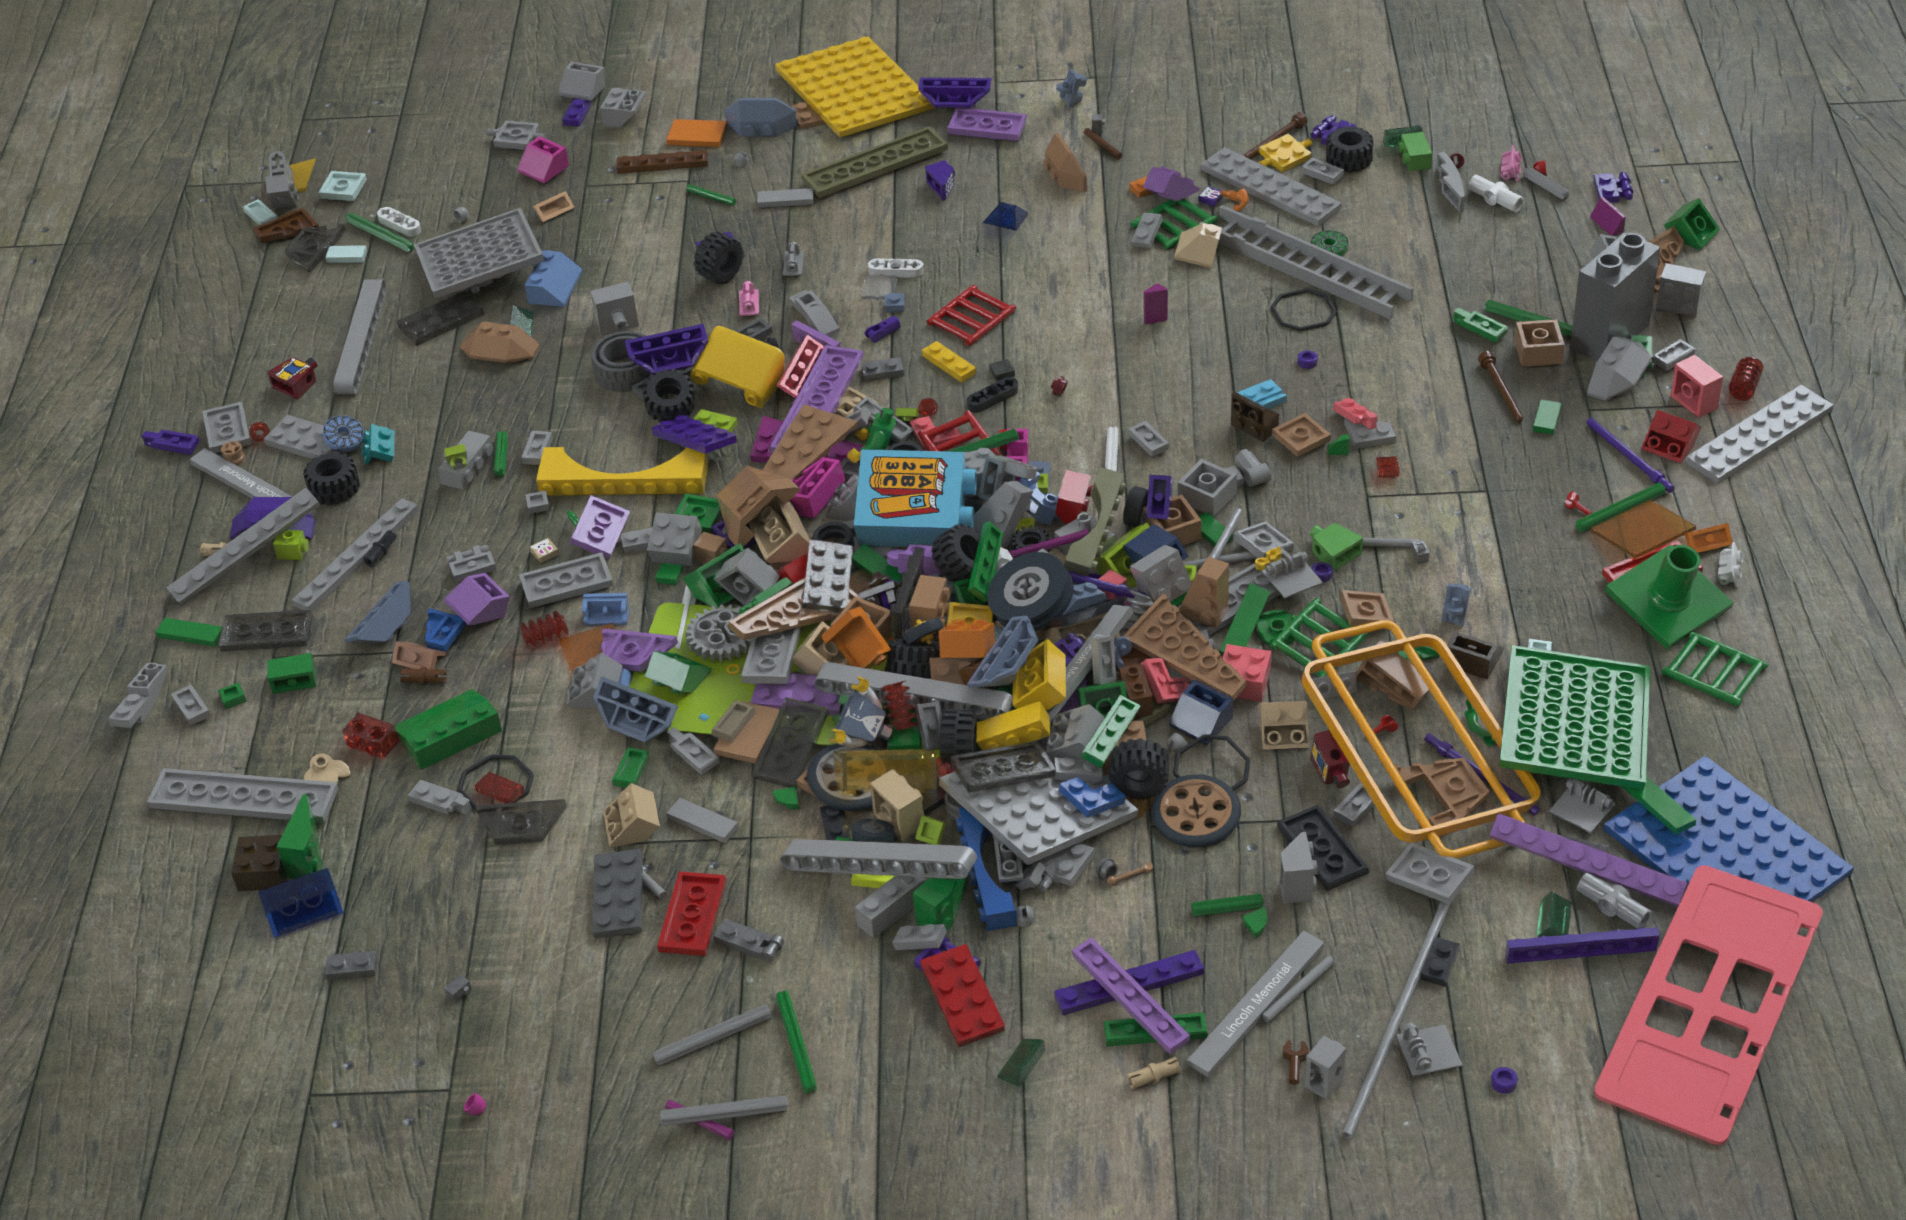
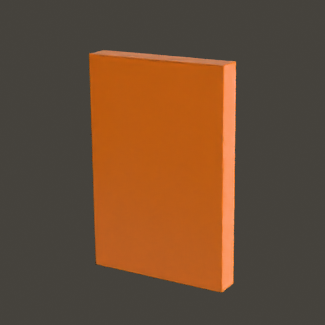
M674 119L666 139L667 145L720 147L727 129V121Z

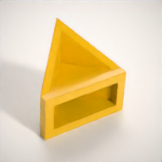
M316 158L289 165L293 172L295 189H298V193L307 191L306 187Z

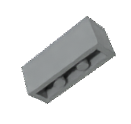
M468 431L457 445H465L467 465L464 467L462 461L458 460L455 462L456 469L453 470L450 463H447L445 460L438 468L443 485L464 489L472 481L474 475L493 453L490 435Z
M894 876L855 906L857 926L872 938L878 936L914 908L913 892L925 882V878Z

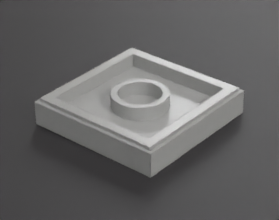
M1266 521L1236 531L1233 535L1235 541L1257 558H1265L1268 550L1278 548V546L1286 552L1294 548V543Z

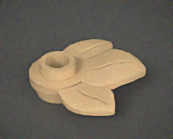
M317 754L310 760V769L305 773L304 780L338 782V778H347L351 774L349 767L343 761L332 760L327 754ZM320 762H325L323 765H318Z

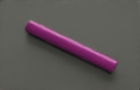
M668 1100L665 1105L667 1110L685 1107L672 1100ZM713 1120L693 1122L728 1140H731L734 1136L733 1130Z

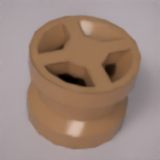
M230 441L222 446L221 451L225 456L224 459L236 466L244 462L245 455L239 442Z

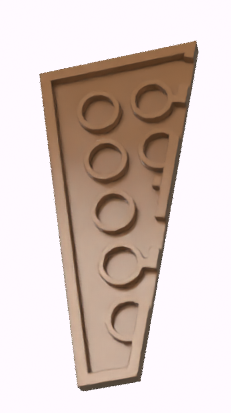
M823 567L729 621L728 628L742 640H747L837 618L855 596L859 598L860 596Z
M1164 593L1123 635L1129 638L1133 648L1152 658H1162L1166 666L1233 698V701L1246 688V680L1231 664H1227L1223 660L1221 654L1216 649L1214 650L1200 631L1180 614V610L1168 601V597Z

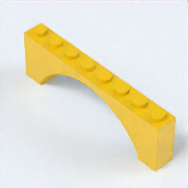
M544 447L536 481L538 491L546 490L547 496L704 494L709 457L708 453L704 454L686 447L680 454L656 467L638 472L617 474L595 471L578 464L565 453L564 447Z

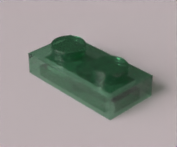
M1421 125L1387 129L1384 131L1382 142L1384 147L1398 146V142H1401V134L1423 132Z

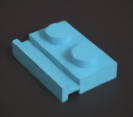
M1272 379L1237 392L1267 408L1287 402V395L1282 393L1280 387Z

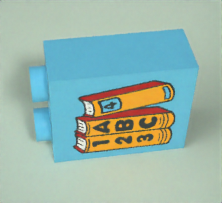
M861 450L854 529L858 546L863 544L867 546L909 547L910 544L933 545L937 537L957 524H965L973 528L974 508L964 505L965 494L976 495L977 470L966 469L964 452Z

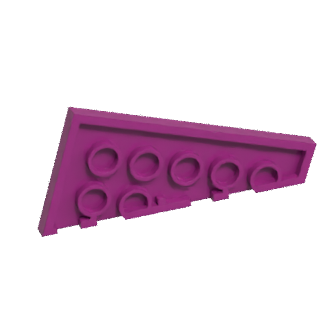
M766 416L762 417L750 455L751 462H768L773 454L770 451V446L783 421ZM843 440L841 443L837 442L830 448V452L824 458L840 460L842 463L847 458L848 452L851 449L855 448L860 452L864 446Z

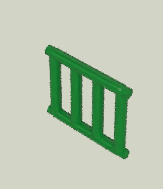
M1185 198L1178 201L1170 199L1146 212L1160 214L1165 211L1190 227L1189 229L1199 225V223L1173 208L1174 205L1180 204L1204 219L1202 221L1204 223L1214 224L1218 221L1217 215L1212 216ZM1142 215L1130 222L1132 228L1138 227ZM1163 218L1160 226L1176 235L1172 239H1168L1157 232L1155 239L1162 243L1163 247L1167 250L1178 244L1180 235L1184 231Z
M1315 598L1273 640L1269 647L1272 650L1278 649L1306 667L1312 661L1284 642L1290 636L1312 650L1313 640L1296 630L1302 623L1320 635L1332 632L1309 617L1314 611L1343 629L1354 627V625H1349L1347 620L1323 606L1319 598ZM1369 632L1356 635L1350 642L1344 639L1331 642L1342 648L1338 654L1351 652L1359 646ZM1321 646L1327 657L1335 655ZM1325 670L1314 672L1318 675L1317 678L1328 676Z
M1692 631L1689 635L1690 640L1670 666H1665L1661 673L1739 707L1742 702V696L1761 670L1765 671L1769 664ZM1698 643L1710 648L1690 676L1678 671ZM1719 652L1731 657L1711 685L1699 680ZM1740 661L1753 666L1733 694L1720 689Z

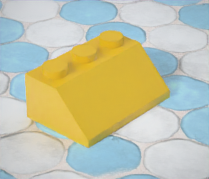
M1046 639L1032 649L1026 663L1015 675L1016 678L1013 681V706L1015 708H1021L1040 701L1045 710H1049L1053 706L1061 704L1066 698V655L1051 641Z

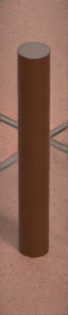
M1089 128L1084 130L1086 136L1115 158L1120 159L1122 157L1120 151Z

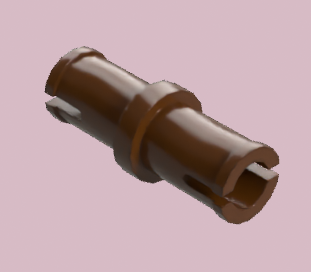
M421 667L420 669L402 668L400 674L409 675V677H400L401 683L420 682L421 685H426L427 683H446L447 677H438V675H447L446 669L439 670Z

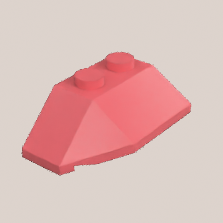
M806 335L790 359L776 386L792 397L797 398L824 346Z

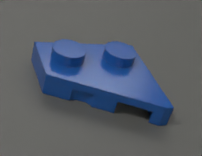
M429 608L425 637L426 647L446 652L467 623L458 615Z

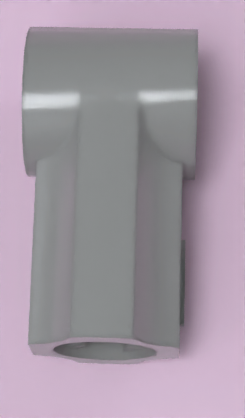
M1243 449L1235 456V462L1244 473L1245 481L1249 487L1271 480V473L1267 464H1261L1251 451Z

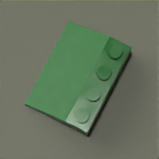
M473 689L391 727L420 770L502 732L498 712L488 699Z

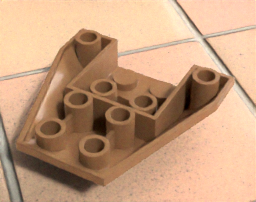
M746 466L717 494L728 538L735 545L739 543L742 546L746 545L755 535L746 524L775 495L787 504L801 489L788 477Z

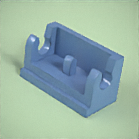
M627 593L583 595L582 613H584V626L627 625L630 611Z

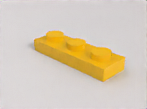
M938 341L922 349L923 357L961 383L977 374L975 366Z

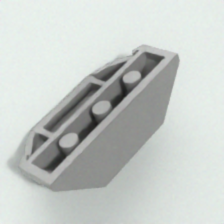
M1613 336L1595 365L1587 395L1608 401L1613 396L1633 389L1652 360L1651 355L1642 343L1625 337Z

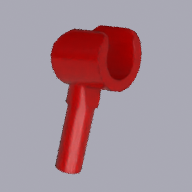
M1570 492L1567 495L1565 501L1566 508L1573 509L1575 507L1586 515L1592 514L1590 510L1578 502L1579 495L1577 493Z
M1385 715L1381 719V724L1372 729L1374 734L1385 729L1388 732H1394L1398 729V724L1390 715Z

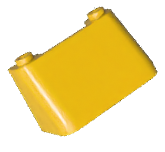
M716 326L710 332L708 343L690 373V381L699 385H706L711 377L744 390L745 399L750 405L762 409L778 388L776 385L784 372L785 356L775 346L728 328Z

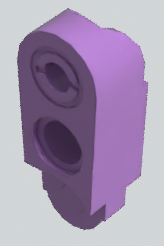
M910 544L907 550L897 549L887 553V563L893 567H898V573L926 576L934 573L942 575L939 568L935 565V560L932 558L933 552L931 549L933 546Z

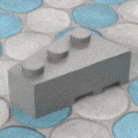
M1018 481L1005 482L974 515L973 530L979 532L981 536L983 524L989 521L1004 533L1001 543L1002 548L1008 547L1012 534L1015 532L1033 494V490Z

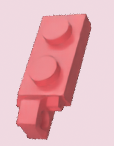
M1345 398L1342 401L1334 402V411L1356 425L1362 424L1369 429L1377 428L1378 416L1367 410L1366 407L1356 403L1353 399Z

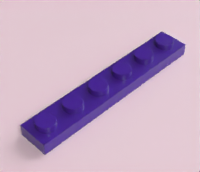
M1655 927L1550 937L1542 936L1527 939L1518 938L1507 940L1505 958L1507 964L1651 952L1657 951L1660 935L1658 928Z
M1192 950L1125 971L1145 991H1149L1203 975L1204 967L1196 950ZM1096 979L1054 991L1055 999L1063 1016L1115 1001Z

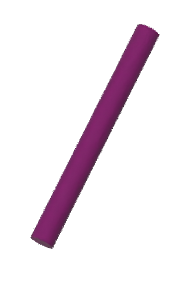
M1086 529L1013 550L1009 553L1014 559L1020 555L1037 552L1041 549L1048 550L1081 540L1089 534V530Z

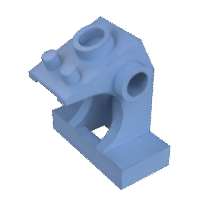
M1039 472L1036 474V479L1021 477L1019 483L1033 490L1030 510L1025 511L1039 523L1050 525L1053 518L1058 519L1055 511L1059 495H1045L1040 492L1037 487V482L1041 475Z

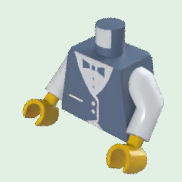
M857 676L859 685H851V688L858 692L850 693L835 729H832L836 735L835 739H829L830 743H838L849 749L864 747L867 743L873 742L876 735L888 740L893 729L882 723L886 712L882 710V704L869 687L868 680Z

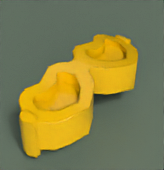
M1278 546V548L1268 550L1266 558H1257L1255 560L1256 570H1265L1269 563L1280 560L1282 555L1281 547Z

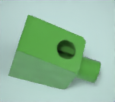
M1333 523L1325 529L1316 525L1310 531V536L1313 537V554L1321 562L1328 563L1332 567V572L1362 554L1363 537L1337 523Z

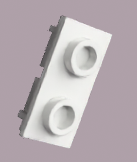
M1732 542V549H1723L1720 552V567L1717 579L1722 585L1734 582L1735 587L1738 588L1739 578H1742L1740 563H1743V554L1741 550L1737 549L1735 542Z

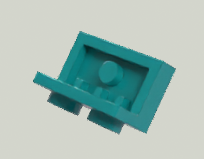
M371 424L368 431H364V438L362 440L364 446L361 455L364 456V464L368 465L372 457L392 462L394 458V430Z

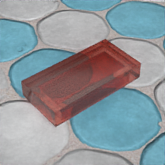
M488 772L474 785L476 792L509 806L525 792L523 785L492 772Z

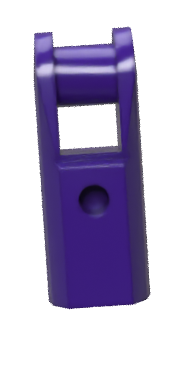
M892 316L879 324L870 326L865 330L864 335L870 338L873 343H876L883 337L900 329L899 319Z

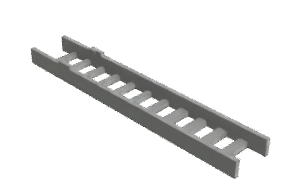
M1220 206L1219 218L1229 222V224L1221 230L1218 244L1390 320L1393 318L1394 306L1389 303L1394 298L1399 296L1410 302L1413 300V287L1267 225L1266 221L1259 218H1251L1226 206ZM1236 226L1245 229L1241 234H1229ZM1251 233L1261 236L1252 244L1245 239ZM1266 240L1275 242L1276 244L1268 251L1259 247ZM1283 246L1292 250L1284 258L1275 254ZM1299 253L1308 257L1301 264L1290 261ZM1315 260L1323 263L1316 271L1306 268ZM1331 267L1339 270L1331 278L1323 275ZM1347 275L1355 277L1347 285L1340 283ZM1364 282L1371 284L1364 292L1356 290ZM1380 289L1387 291L1380 299L1372 297Z

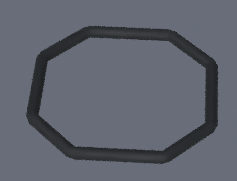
M1308 288L1280 294L1271 305V310L1280 325L1298 331L1328 325L1337 313L1327 294ZM1308 292L1324 297L1333 311L1325 322L1299 327L1283 322L1275 306L1283 297Z
M1203 734L1176 753L1173 774L1178 778L1181 777L1178 774V767L1182 753L1203 739L1225 740L1246 761L1243 779L1231 788L1235 791L1248 781L1250 759L1228 736Z
M492 754L462 772L457 790L463 797L470 800V805L476 810L501 811L528 795L534 775L515 755ZM491 759H513L529 775L525 791L501 806H478L462 790L466 774Z

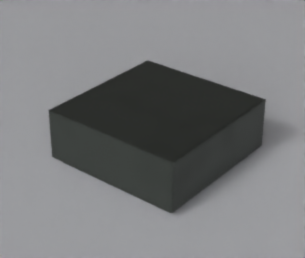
M1008 359L989 364V369L996 381L1015 376V370Z

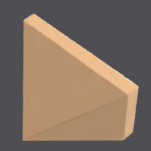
M564 191L533 207L543 223L573 209L574 205L567 192Z

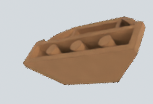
M1055 133L1045 151V159L1043 160L1045 170L1050 172L1052 180H1055L1059 187L1086 192V174L1081 170L1078 161L1060 134Z
M490 322L478 324L467 334L460 345V349L469 358L503 363L517 362L524 359L531 360L540 348V344L520 327Z

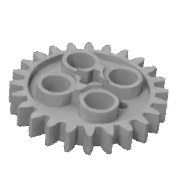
M721 604L719 609L711 606V611L704 608V614L696 613V619H690L691 624L686 625L687 631H685L687 646H690V651H695L696 656L702 655L703 660L711 657V662L716 658L723 662L726 657L732 661L733 655L740 658V652L747 654V647H750L752 638L742 640L728 628L729 621L739 616L740 607L738 606L733 610L732 605L724 608L723 604Z

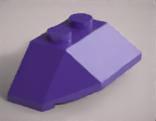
M920 78L918 90L934 107L971 108L990 92L992 78Z
M703 323L626 340L625 344L629 359L655 375V372H663V369H667V371L676 369L677 371L694 367L708 343V338Z
M253 497L233 518L230 539H235L292 497ZM307 514L287 530H303L305 539L312 540L315 520L310 514Z

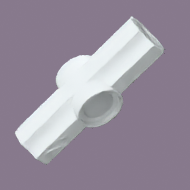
M1474 175L1468 183V189L1483 196L1489 205L1499 204L1517 213L1524 204V198L1509 191L1503 182L1493 183L1478 175Z

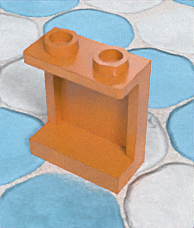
M861 606L847 611L821 636L825 643L834 641L849 664L855 667L871 669L874 665L878 666L887 659L885 655L891 651V648Z

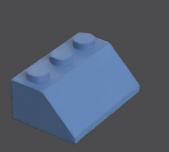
M543 250L542 254L545 261L534 266L525 283L528 303L565 307L582 274V269L562 252Z

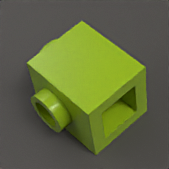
M285 530L275 537L273 547L278 560H302L304 553L308 551L309 543L305 539L303 530Z

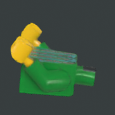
M883 408L881 413H876L873 425L869 426L868 430L865 428L861 430L856 429L857 433H855V436L859 440L865 441L868 438L866 446L862 447L861 450L887 449L896 419L893 418V410ZM853 448L848 452L847 458L851 462L856 463L861 458V451L858 452Z

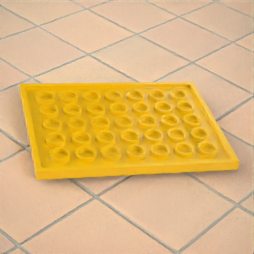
M869 36L861 37L854 41H847L837 46H830L827 49L817 50L813 53L800 55L775 64V70L817 114L819 113L821 119L839 137L935 109L919 92V86Z

